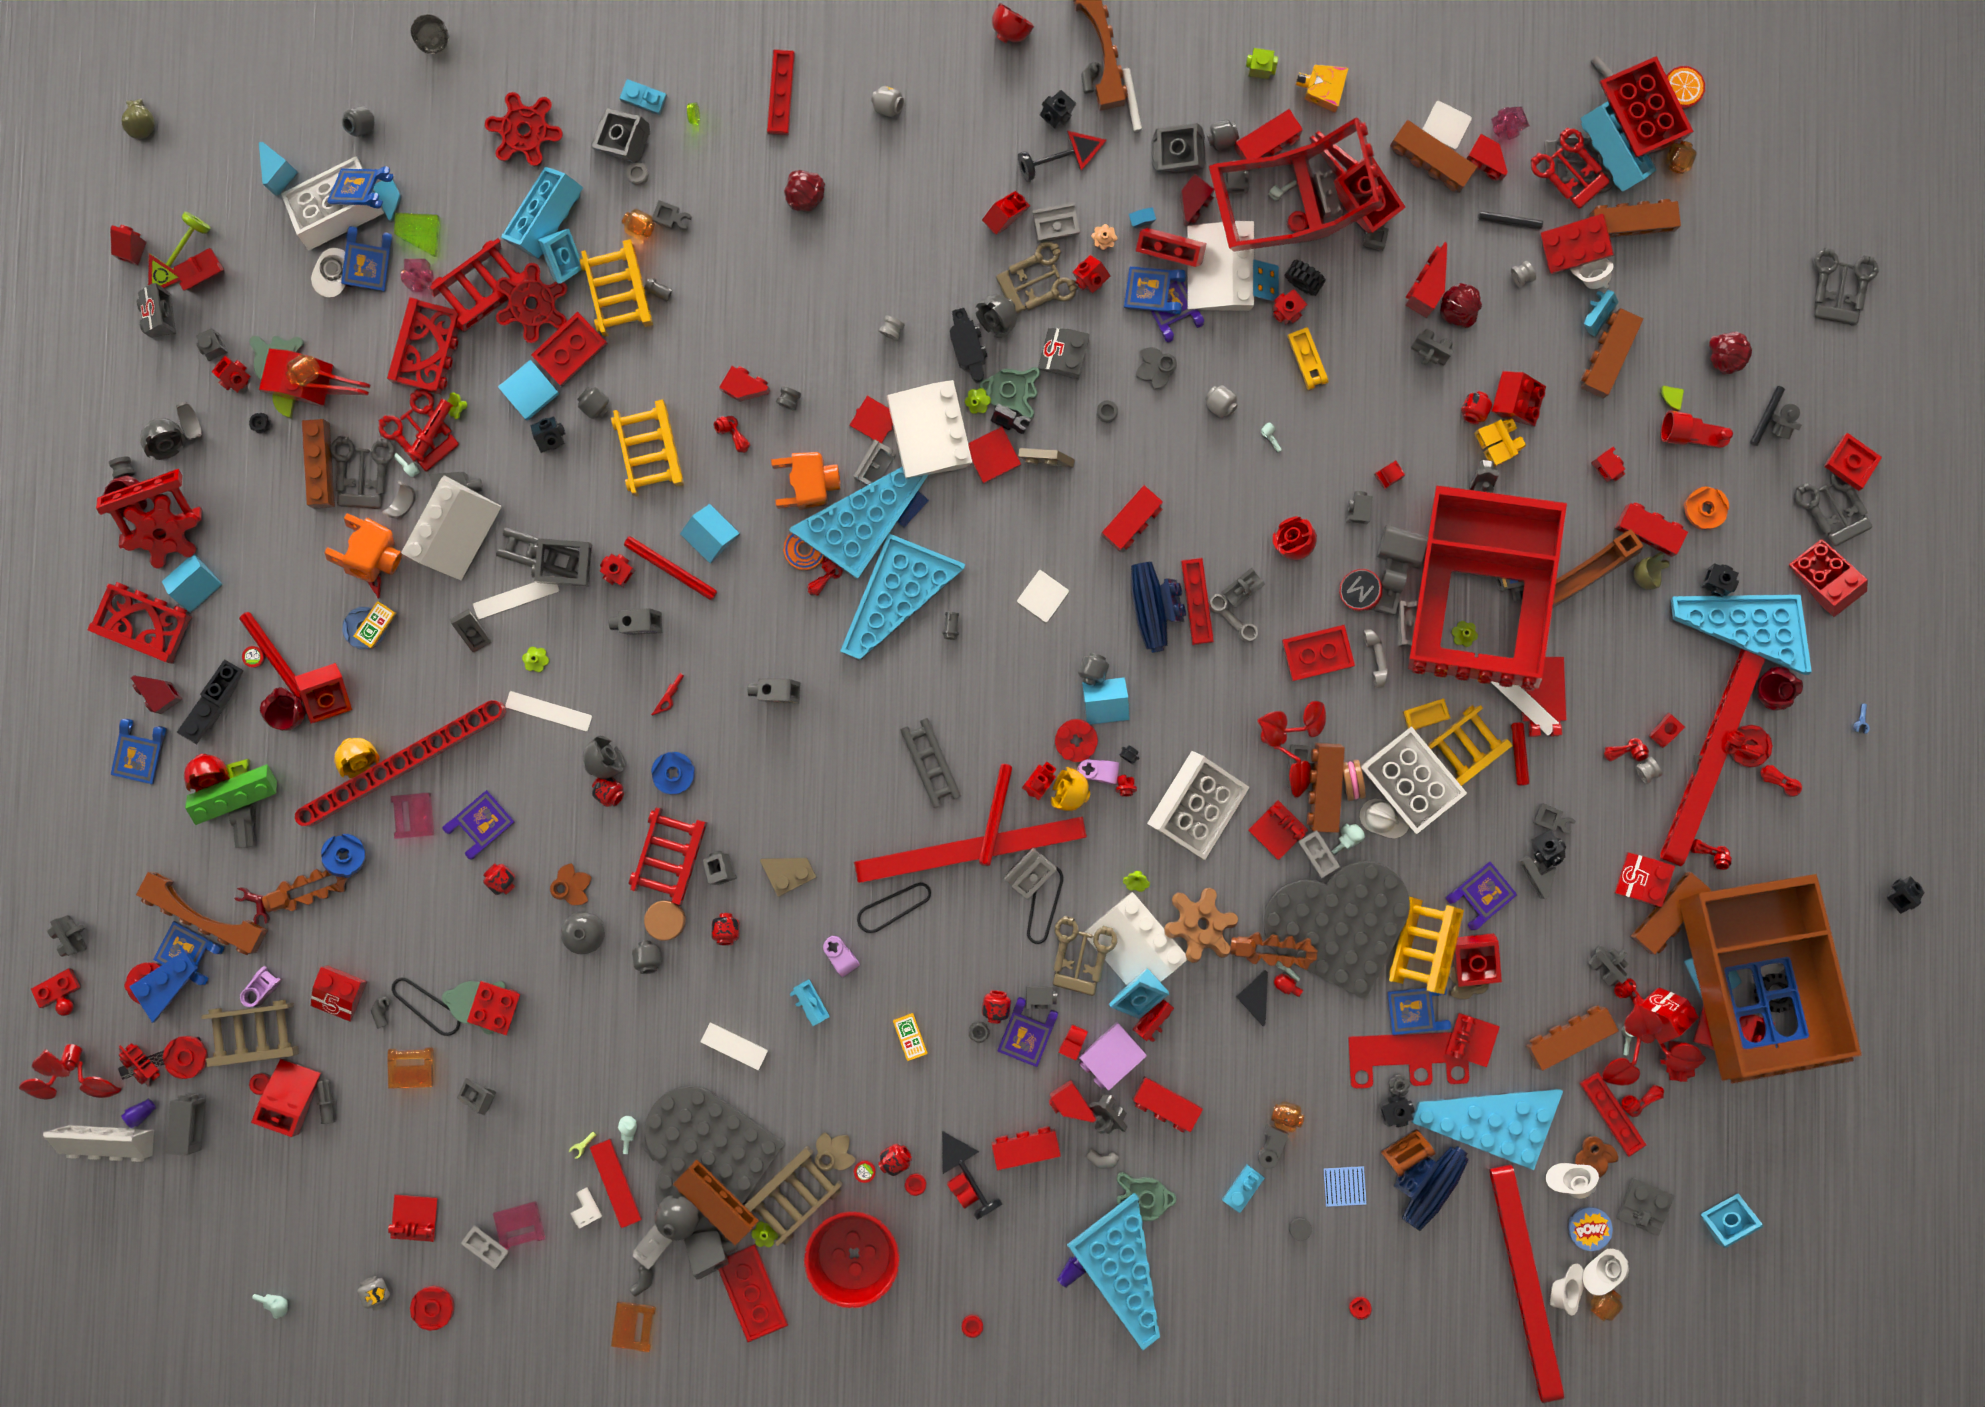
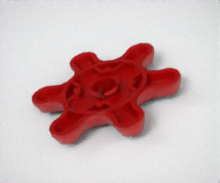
M510 92L505 96V103L508 107L507 114L501 118L490 116L485 120L486 129L490 132L501 134L503 139L501 145L496 149V157L501 161H506L513 153L520 151L526 155L530 165L538 166L543 159L539 150L540 145L547 140L553 142L560 141L563 132L558 126H550L545 122V115L552 108L549 98L541 97L533 106L527 107L522 104L519 94ZM522 125L530 127V131L525 135L519 133V128Z
M529 263L525 266L523 281L514 283L507 277L499 278L497 281V289L507 296L509 302L505 309L497 312L496 321L503 326L513 321L520 322L524 328V340L528 343H535L539 339V327L543 323H549L559 329L567 322L565 315L558 312L555 308L556 299L566 294L567 285L565 282L559 284L554 282L550 285L544 284L540 279V267L536 263ZM528 297H533L536 300V307L534 309L526 307Z
M164 494L155 497L154 508L149 512L141 511L135 506H128L124 510V517L135 525L136 530L133 534L123 537L122 546L127 551L137 548L148 550L150 552V564L157 569L165 566L168 553L178 552L185 557H191L196 553V546L186 540L184 534L187 529L194 528L199 522L198 516L191 512L181 516L173 514L170 510L171 500ZM157 528L163 529L166 535L159 538V536L155 535L154 530Z

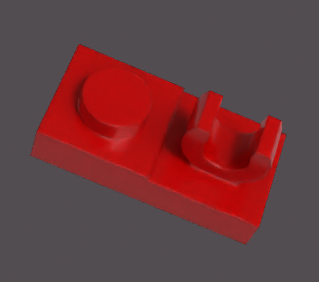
M1163 999L1147 1012L1132 1030L1144 1040L1154 1042L1153 1033L1156 1030L1160 1033L1162 1032L1159 1026L1170 1016L1174 1007Z

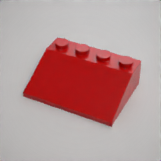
M1657 56L1600 80V85L1636 158L1681 142L1694 132Z

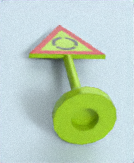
M184 211L182 220L190 227L167 263L165 264L149 253L148 286L152 283H157L165 288L181 281L175 270L171 268V265L193 231L196 230L202 234H207L211 229L210 226L198 217Z

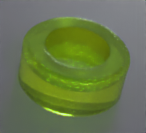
M697 102L688 103L687 117L690 124H699L700 111Z

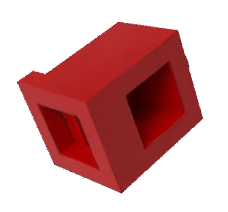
M1611 447L1591 462L1606 482L1612 479L1616 482L1625 475L1624 463L1618 455H1614L1613 451L1616 450L1614 447Z

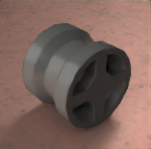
M782 386L780 390L781 396L777 398L776 403L785 408L796 410V401L801 397V393Z
M119 457L109 461V466L113 468V479L126 475L133 476L135 474L134 469L130 467V457Z

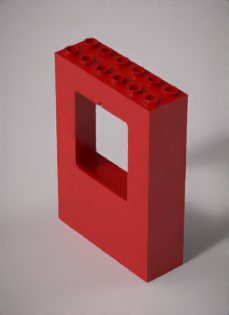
M1436 485L1409 659V670L1416 674L1434 673V676L1442 678L1447 677V675L1456 676V679L1468 681L1469 678L1477 679V682L1482 684L1497 682L1503 687L1517 685L1521 686L1524 690L1539 688L1543 677L1567 503ZM1452 572L1524 582L1513 658L1478 653V657H1475L1473 652L1446 649L1440 646Z

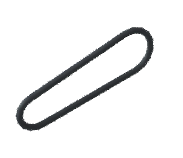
M1057 866L1056 870L1060 874V883L1045 936L1039 941L1033 940L1030 936L1037 890L1033 893L1027 937L1034 944L1043 943L1049 934L1063 884V873Z
M919 882L865 906L857 916L858 926L866 933L878 932L926 903L931 897L930 887L925 883ZM917 886H924L928 890L926 899L874 930H867L861 925L860 917L865 910Z
M398 978L393 982L391 988L393 995L437 1033L443 1036H450L458 1031L460 1027L458 1020L457 1026L453 1031L449 1033L440 1031L395 992V985L399 981H405L450 1011L445 1003L407 978Z

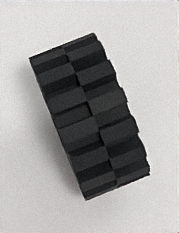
M1294 260L1284 275L1294 287H1298L1300 291L1303 290L1304 293H1309L1312 296H1316L1326 282V278L1320 274L1321 272L1316 271L1313 266L1310 267L1309 264L1301 260Z
M1773 973L1762 977L1767 991L1775 984L1780 985L1782 989L1788 987L1785 974ZM1784 997L1779 1001H1769L1771 1012L1781 1013L1790 1010V1006L1794 1007L1790 997Z

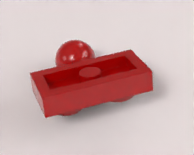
M68 968L31 988V991L39 1008H44L57 1001L55 1006L56 1012L61 1016H67L71 1014L74 1006L69 999H65V996L81 987L73 969Z

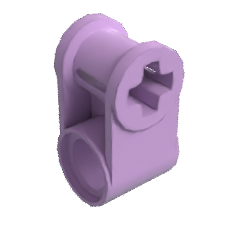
M1087 759L1078 765L1077 771L1083 774L1087 780L1117 784L1120 763ZM1087 764H1089V768L1093 769V772H1090L1088 775H1086V771L1082 770Z
M831 936L825 940L823 950L842 978L860 966L856 957L848 950L839 937ZM830 941L832 943L837 942L839 944L837 946L838 951L835 952L834 949H828V947L830 946Z
M263 966L240 994L241 1003L246 1007L260 1006L278 987L281 979L279 977L275 978L267 971L268 968ZM252 991L257 996L254 1003H251L248 998Z

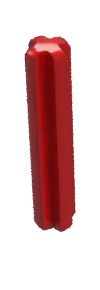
M1522 722L1512 723L1517 785H1528L1530 782L1524 724Z

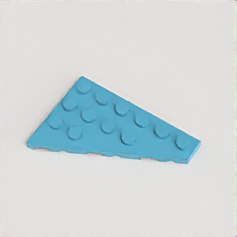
M902 466L792 526L789 531L858 579L928 475L905 478Z
M888 534L840 652L861 660L965 568L966 564Z
M1801 595L1676 596L1671 598L1673 620L1801 674L1810 675L1812 672Z
M1559 1089L1538 1090L1459 1099L1418 1102L1411 1122L1534 1170L1563 1091Z
M1133 1193L1068 1243L1067 1246L1139 1347L1144 1350L1160 1338L1154 1307V1294L1149 1274L1150 1268L1147 1262L1145 1236L1138 1204L1139 1198Z

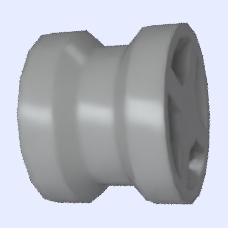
M1529 261L1523 262L1519 267L1511 268L1512 278L1518 287L1524 286L1527 281L1532 282L1536 280V273Z
M885 316V324L883 327H880L879 332L890 339L898 340L900 337L899 332L904 328L905 324L894 317Z
M1652 757L1646 759V763L1635 766L1639 777L1645 784L1650 783L1654 777L1662 776L1659 765Z

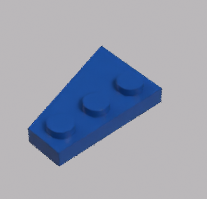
M186 950L129 986L152 1023L157 1021L160 1017L159 1015L169 1006L179 990L186 985L198 970V967Z

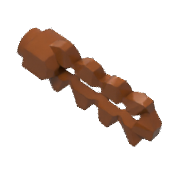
M315 869L311 872L308 879L305 875L297 876L293 885H290L287 881L281 882L275 891L262 897V902L268 913L281 909L295 911L297 910L298 901L310 905L314 903V896L322 899L329 898L330 890L345 892L344 885L348 878L336 876L337 883L291 900L289 891L332 875L327 870L322 873L319 869Z
M1255 932L1249 937H1232L1230 954L1236 957H1244L1252 964H1257L1262 958L1269 966H1275L1277 961H1280L1287 968H1290L1295 963L1305 970H1308L1309 965L1317 959L1318 952L1312 946L1310 938L1296 944L1293 936L1286 937L1283 942H1280L1278 935L1272 934L1263 941L1259 932ZM1257 945L1293 948L1296 950L1302 949L1306 951V958L1256 952Z

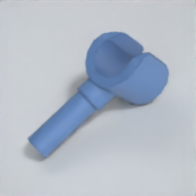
M1867 704L1861 705L1859 721L1853 726L1855 732H1859V727L1862 724L1864 726V734H1867L1870 730L1869 725L1865 722Z

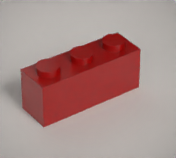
M1288 109L1235 143L1234 149L1241 160L1263 158L1269 155L1275 156L1283 150V146L1288 143L1291 146L1299 141V136H1301L1303 129L1291 110Z
M1145 228L1140 230L1136 252L1197 267L1203 262L1207 243Z
M1143 485L1102 531L1101 536L1119 552L1123 548L1127 550L1134 542L1132 539L1137 532L1142 534L1149 526L1146 522L1151 516L1155 519L1163 510L1160 507L1163 501Z
M1639 503L1626 505L1614 528L1622 533L1632 529L1640 542L1670 557L1678 554L1688 534V531L1684 530L1681 524L1677 522L1670 523L1664 520L1665 517L1656 512L1650 513Z
M1145 1076L1132 1098L1136 1102L1135 1107L1144 1112L1147 1109L1153 1111L1155 1118L1162 1122H1166V1120L1173 1122V1127L1183 1133L1185 1130L1192 1131L1203 1110L1202 1107Z
M1050 1126L1038 1128L1037 1133L1029 1134V1131L1016 1133L1017 1137L1008 1139V1135L995 1138V1142H992V1149L997 1170L1061 1157L1055 1129H1050Z

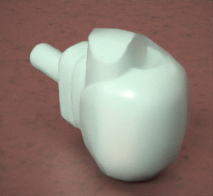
M1345 824L1340 829L1342 836L1339 837L1341 843L1331 852L1335 855L1344 847L1349 850L1351 847L1353 848L1362 842L1365 838L1363 830L1357 824Z

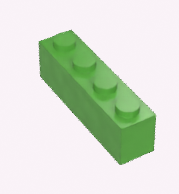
M268 764L187 795L185 809L194 824L197 825L276 794L277 780Z

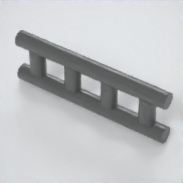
M505 528L503 536L509 537L505 549L498 548L496 556L531 567L535 565L536 559H534L533 547L534 544H537L538 537ZM517 540L529 544L525 556L514 553ZM545 546L549 553L546 562L543 564V570L567 578L577 579L578 572L574 571L579 559L580 550L570 547ZM557 553L570 556L566 568L554 565Z
M928 718L920 721L922 727L910 732L908 726L900 730L933 808L941 805L940 798L951 794L954 800L961 797L931 724ZM926 735L931 747L918 751L914 740ZM934 755L939 767L927 771L922 759ZM943 774L947 786L935 791L931 779Z

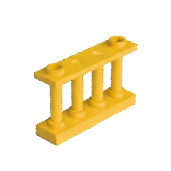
M631 239L622 241L624 248H621V251L594 258H589L585 250L581 251L582 258L579 261L582 271H586L597 319L594 320L597 332L601 331L604 337L608 336L607 327L635 320L642 321L645 327L653 325L634 244ZM621 259L623 261L627 260L629 268L625 269L626 271L594 279L593 266ZM627 279L632 281L634 288L630 289V292L599 299L596 287ZM629 300L637 301L639 309H635L636 312L604 319L601 307Z
M663 399L655 401L656 407L652 411L621 417L618 410L613 411L614 417L611 418L614 430L618 431L628 475L625 483L628 492L631 491L634 496L639 495L637 487L662 481H673L676 487L684 485L668 411ZM651 419L659 420L661 428H657V431L626 438L623 426ZM660 439V441L664 440L665 448L661 452L630 458L628 446ZM660 460L669 462L670 469H667V472L635 479L634 466Z
M1471 705L1463 712L1464 717L1427 745L1430 749L1436 745L1457 770L1456 774L1458 776L1455 779L1461 786L1513 746L1508 739L1497 740L1477 713L1483 709L1481 705L1476 707ZM1469 719H1471L1490 743L1489 747L1491 750L1486 754L1477 749L1460 727ZM1453 732L1474 757L1472 759L1474 763L1469 767L1461 763L1444 741Z
M1409 897V915L1399 936L1393 965L1389 972V981L1403 984L1404 978L1427 983L1428 991L1444 994L1464 910L1446 905L1445 911L1422 907L1423 900ZM1419 915L1442 920L1440 932L1417 928ZM1414 936L1437 941L1436 952L1433 954L1412 949ZM1409 957L1432 962L1431 973L1427 975L1407 970Z

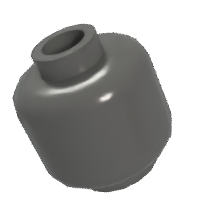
M358 106L344 113L342 125L347 133L358 137L373 130L375 119L369 109L364 106Z
M1227 119L1212 124L1210 126V133H1207V138L1210 146L1214 145L1218 151L1235 146L1236 140L1239 139V134L1235 122L1231 123Z
M588 387L577 399L579 401L578 408L591 419L597 416L602 418L609 410L607 407L609 398L596 387L591 389Z
M1090 653V655L1083 657L1078 671L1079 676L1084 678L1083 683L1095 686L1096 683L1104 682L1109 668L1105 657L1095 653Z
M651 941L639 942V946L632 950L634 968L640 971L641 974L656 972L657 968L661 966L659 946L651 944Z

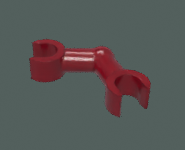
M244 887L237 888L244 892V897H235V900L240 902L247 900L256 903L257 914L254 916V923L256 925L259 924V917L261 915L264 917L265 924L269 923L270 917L265 912L262 902L263 896L250 893Z

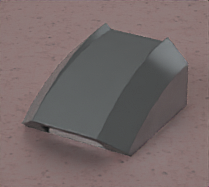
M606 108L599 122L591 148L624 160L636 162L642 158L641 154L650 135L649 123L641 116Z
M1198 123L1157 128L1152 139V161L1156 171L1204 169L1206 164L1205 135L1203 128Z

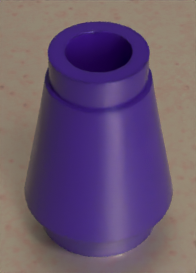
M148 1098L124 1110L125 1113L121 1117L126 1125L132 1129L135 1126L138 1127L156 1109V1106Z
M1075 1256L1070 1257L1057 1280L1062 1286L1067 1288L1085 1274L1086 1271Z

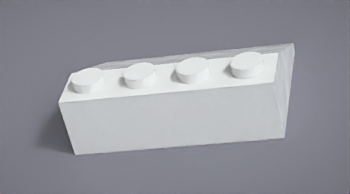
M357 156L281 193L296 234L308 251L347 232L351 226L358 227L384 214L382 206L376 209L367 205H340L327 202L341 169H363Z
M1235 221L1240 241L1254 239V221ZM1223 222L1187 226L1188 239L1207 243L1202 264L1197 267L1187 265L1188 309L1251 311L1254 306V249L1236 252L1229 249Z
M953 380L933 383L886 396L905 478L963 469L972 463Z
M444 475L401 554L427 567L462 580L502 506Z
M1412 726L1361 766L1364 773L1415 834H1418L1467 794Z
M1191 751L1147 824L1205 860L1250 787L1206 757Z
M1133 892L1129 893L1085 931V933L1094 936L1095 932L1103 926L1113 928L1117 936V944L1112 951L1106 954L1105 961L1126 985L1147 968L1161 982L1187 961L1183 950L1172 938L1166 936L1164 928ZM1100 934L1099 944L1107 947L1110 946L1112 937ZM1087 937L1088 941H1089V942L1094 946V948L1096 949V947H1095V945H1094V942H1093V937H1092V938H1088V937Z
M68 1125L44 1132L43 1137L58 1154H66V1158H80V1155H88V1159L97 1160L101 1159V1156H108L109 1160L120 1161L123 1160V1157L131 1158L133 1162H143L145 1158L153 1154L154 1130Z

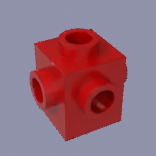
M1091 255L1072 272L1076 277L1075 283L1082 290L1087 289L1091 293H1094L1111 277L1102 262Z
M1293 289L1287 295L1282 293L1274 300L1273 316L1278 322H1283L1285 325L1290 321L1294 324L1303 316L1301 312L1305 310L1308 304Z
M226 356L211 371L220 379L218 383L228 391L232 388L237 393L248 384L251 377L245 371L247 367L238 360L234 363Z
M611 553L600 564V567H602L600 572L604 574L602 578L611 585L616 582L623 588L636 570L628 565L629 560L621 554H618L616 557Z

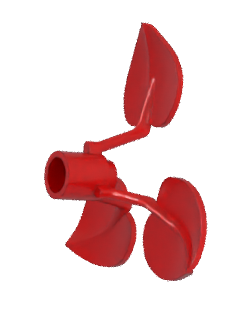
M1312 701L1306 706L1303 714L1304 727L1286 729L1287 717L1281 711L1270 712L1257 720L1262 728V742L1282 751L1296 761V763L1292 764L1289 772L1290 786L1295 798L1300 797L1310 784V770L1312 768L1308 761L1301 762L1299 757L1284 749L1281 745L1286 742V733L1307 730L1310 737H1316L1322 732L1326 722V710L1323 702Z
M1636 1003L1633 1011L1624 1022L1625 1031L1637 1038L1633 1060L1630 1063L1625 1058H1619L1610 1062L1602 1073V1079L1607 1083L1624 1086L1636 1082L1640 1076V1070L1635 1065L1641 1041L1652 1043L1656 1039L1654 1034L1659 1033L1662 1029L1661 1019L1649 1008L1639 1003ZM1664 1043L1659 1044L1665 1055L1669 1056L1665 1061L1666 1066L1674 1071L1687 1072L1694 1070L1706 1060V1056L1691 1044L1676 1045L1671 1049V1052L1667 1050Z
M73 1044L65 1046L61 1060L45 1049L33 1061L32 1068L36 1072L44 1076H52L49 1082L45 1083L40 1079H28L19 1086V1090L32 1097L44 1100L52 1099L57 1093L56 1089L51 1087L58 1076L68 1077L70 1072L77 1067L78 1080L81 1083L79 1089L89 1096L107 1098L116 1095L122 1088L116 1087L109 1081L99 1077H87L84 1079L82 1076L83 1062L80 1061L83 1050L81 1047Z

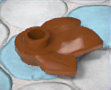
M566 864L559 869L557 879L550 886L551 895L558 900L565 899L571 905H582L588 901L583 891L589 886L592 877L582 872L575 873L573 864ZM559 885H563L565 887V891L563 893L558 892Z
M1595 1136L1584 1140L1582 1150L1575 1158V1164L1588 1165L1595 1168L1599 1178L1606 1173L1608 1163L1618 1162V1154L1612 1145L1604 1144L1600 1138ZM1596 1145L1597 1148L1591 1151L1592 1146Z

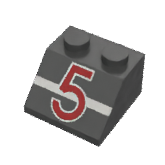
M152 283L138 292L137 307L142 316L140 320L142 332L151 338L176 334L170 292L157 283Z
M1048 328L1038 369L1079 380L1090 334L1072 329Z

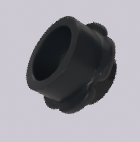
M255 413L249 420V426L251 430L261 434L266 429H269L270 421L265 413Z
M1128 745L1127 748H1121L1122 751L1119 755L1127 762L1134 764L1136 760L1140 759L1137 755L1139 752L1132 746Z

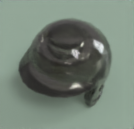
M430 14L421 15L411 25L412 39L424 53L436 54L447 47L449 32L444 21L437 16Z

